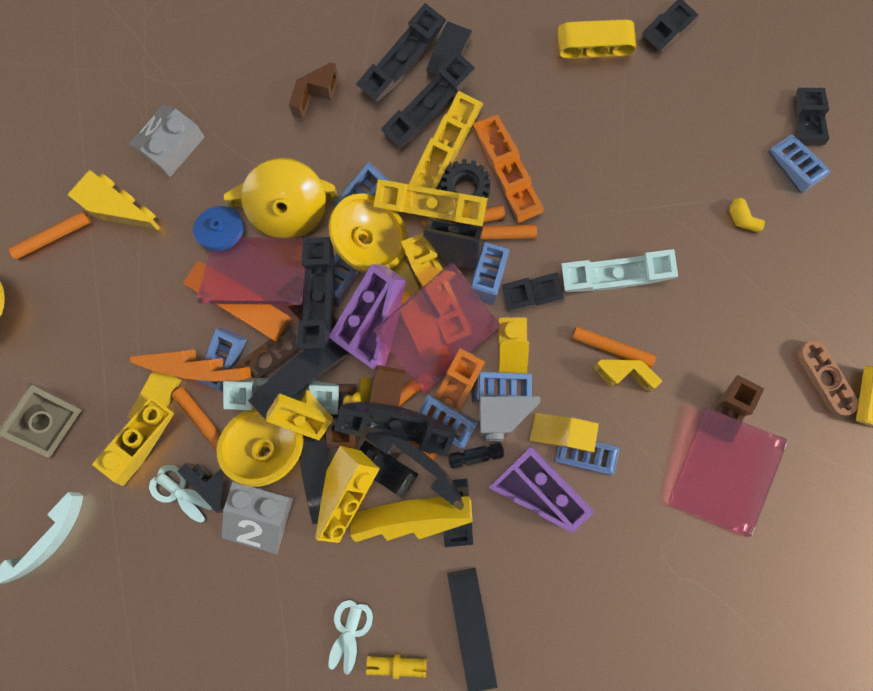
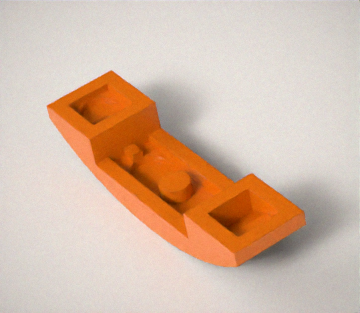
M459 348L435 398L460 411L486 361ZM431 405L427 416L432 417L437 407ZM441 411L437 420L442 422L447 413ZM451 417L447 425L452 427L455 418ZM410 442V444L414 445L420 450L419 442ZM421 450L434 460L436 453Z

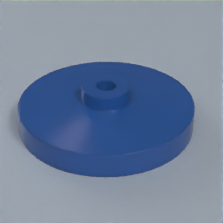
M215 206L205 210L198 216L193 226V234L199 245L210 251H222L232 247L239 241L244 230L243 221L239 213L227 206Z

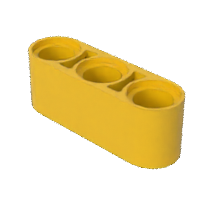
M631 20L567 22L557 28L559 56L562 58L627 56L636 51L634 22Z

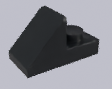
M185 463L177 472L216 513H223L229 494V478L220 469L209 480L210 474L203 466L198 463L196 465Z

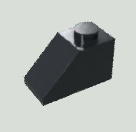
M428 217L423 236L448 265L461 269L476 268L483 227Z

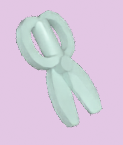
M174 465L161 467L157 476L150 481L149 490L151 495L163 503H171L177 499L183 512L190 518L200 523L204 522L205 517L196 505L208 510H212V507L195 490L185 489L187 481L177 472L180 469L179 467ZM166 472H175L180 477V484L167 476ZM157 483L170 492L171 495L168 497L162 496L156 489Z
M347 600L337 607L334 623L342 634L335 641L331 649L328 663L330 669H334L344 653V673L348 675L351 672L357 655L355 637L365 635L373 621L372 610L367 604L361 603L357 605L356 602ZM350 607L346 625L343 626L340 620L342 611ZM362 610H364L367 616L366 623L362 629L358 630L357 626Z

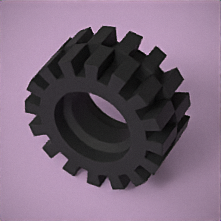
M462 159V164H458V161L453 162V167L448 166L446 168V173L442 175L441 190L458 193L455 189L456 182L461 178H470L476 184V190L471 195L488 198L491 183L488 172H484V166L481 164L476 166V161L473 160L469 164L467 159Z

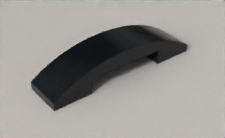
M424 3L408 22L409 28L377 65L372 64L358 80L356 86L376 102L379 101L416 65L440 32L446 19Z
M455 50L437 69L438 74L402 112L398 110L381 128V131L399 148L405 146L431 124L450 104L457 92L461 91L476 70L475 67Z
M330 237L303 238L301 264L305 268L303 319L298 321L296 349L321 350L327 347L333 320L335 299L334 251Z
M329 338L326 349L302 351L272 376L248 402L266 421V413L279 393L290 398L296 397L329 368L333 369L351 353Z
M358 402L341 404L334 431L363 437L365 431L419 442L420 450L448 456L456 435L455 429L430 416L410 409L380 403Z
M326 432L320 440L303 435V447L299 457L312 524L318 523L326 471L331 463L329 450L326 445Z
M368 433L366 435V439L396 460L403 451L437 477L430 488L454 507L462 510L464 503L456 485L445 470L432 458L414 445L397 437L380 433Z
M476 568L448 572V582L468 691H484L498 688Z

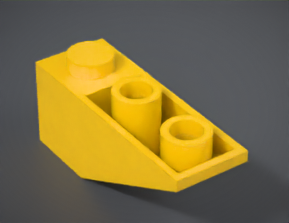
M89 170L67 194L98 220L154 230L160 228L153 221L156 216L143 205L140 209L133 204L135 199L123 189L119 193L112 187L115 183L103 173L97 176Z
M151 396L92 465L113 482L124 486L143 464L174 413Z
M340 446L326 471L315 535L318 541L340 542L379 471V468L361 450Z

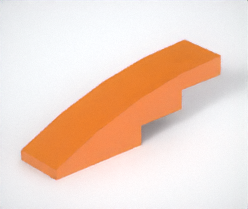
M498 114L474 123L473 128L517 222H522L543 213V205L532 188L531 178L520 160V153Z
M197 261L182 283L275 342L292 319L200 261Z
M195 350L130 357V362L157 373L183 379L238 381L251 378L250 367L224 369L223 358L197 361Z

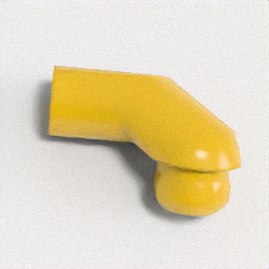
M735 198L729 208L734 224L738 227L761 233L765 220L752 217L746 200Z
M368 377L360 378L358 392L353 395H346L343 404L368 403L372 379Z

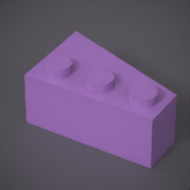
M371 264L331 331L329 338L373 370L377 368V365L386 366L407 280L385 265Z
M532 445L488 487L571 533L594 513L593 508Z

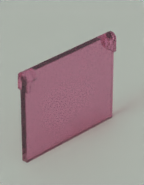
M241 237L235 245L226 250L210 251L202 284L197 295L198 304L302 305L305 284V268L301 265L303 238Z
M451 262L373 331L419 386V389L425 393L447 373L459 348L470 353L501 325L456 265Z
M705 408L669 504L739 532L745 537H752L789 440Z

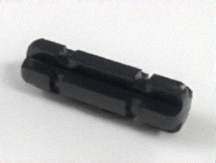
M498 442L490 444V447L485 445L463 450L464 453H459V451L450 453L448 460L450 467L455 469L463 467V464L468 466L489 461V458H493V460L504 457V449L502 444Z

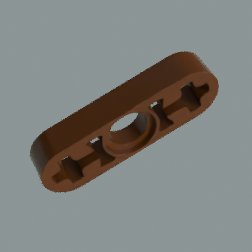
M284 330L276 342L269 339L231 368L248 367L247 364L251 362L252 367L259 372L255 376L251 371V378H265L299 352L296 349L297 335L292 331ZM284 338L288 340L294 339L291 343L293 347L291 350L283 348L278 352L282 356L279 359L270 349L273 345L276 350L284 345L282 342ZM263 353H268L272 357V362L267 368H260L257 365V358Z

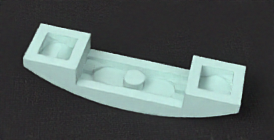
M674 249L647 252L644 256L597 262L584 260L561 264L565 292L618 289L678 278Z
M270 378L223 381V409L253 410L254 408L248 400ZM314 381L293 398L299 401L305 390H308L329 414L338 415L339 385Z
M68 492L47 514L55 523L21 560L16 558L2 562L0 565V585L30 573L58 549L78 517L83 501V495L80 492Z

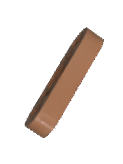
M817 340L802 344L797 351L798 360L829 412L837 417L853 414L858 408V399L827 347ZM815 349L818 354L815 355V358H809L807 354L810 350ZM823 362L825 363L826 366L820 367L815 370L814 366H817ZM823 371H828L833 375L834 383L831 386H826L822 383L821 374ZM841 389V391L835 392V394L830 395L829 391ZM840 399L847 400V404L844 405L845 408L838 407L837 404L840 402Z

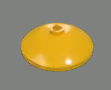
M273 158L258 164L248 174L242 187L241 201L245 215L259 231L277 239H295L308 234L319 224L325 211L326 194L321 180L307 165L290 158ZM282 202L286 204L287 208L280 209L277 204Z
M354 194L344 198L334 208L330 216L329 235L334 249L348 265L364 273L368 271L371 264L385 265L390 269L394 268L405 255L401 241L407 239L404 222L397 211L373 207L374 195Z
M255 409L245 410L234 417L220 435L217 444L219 466L226 476L237 484L248 487L271 484L284 477L298 461L303 447V435L272 423H267ZM270 451L269 454L262 457L265 452Z

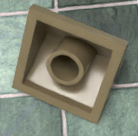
M30 383L0 426V436L50 458L81 412V409L49 388Z

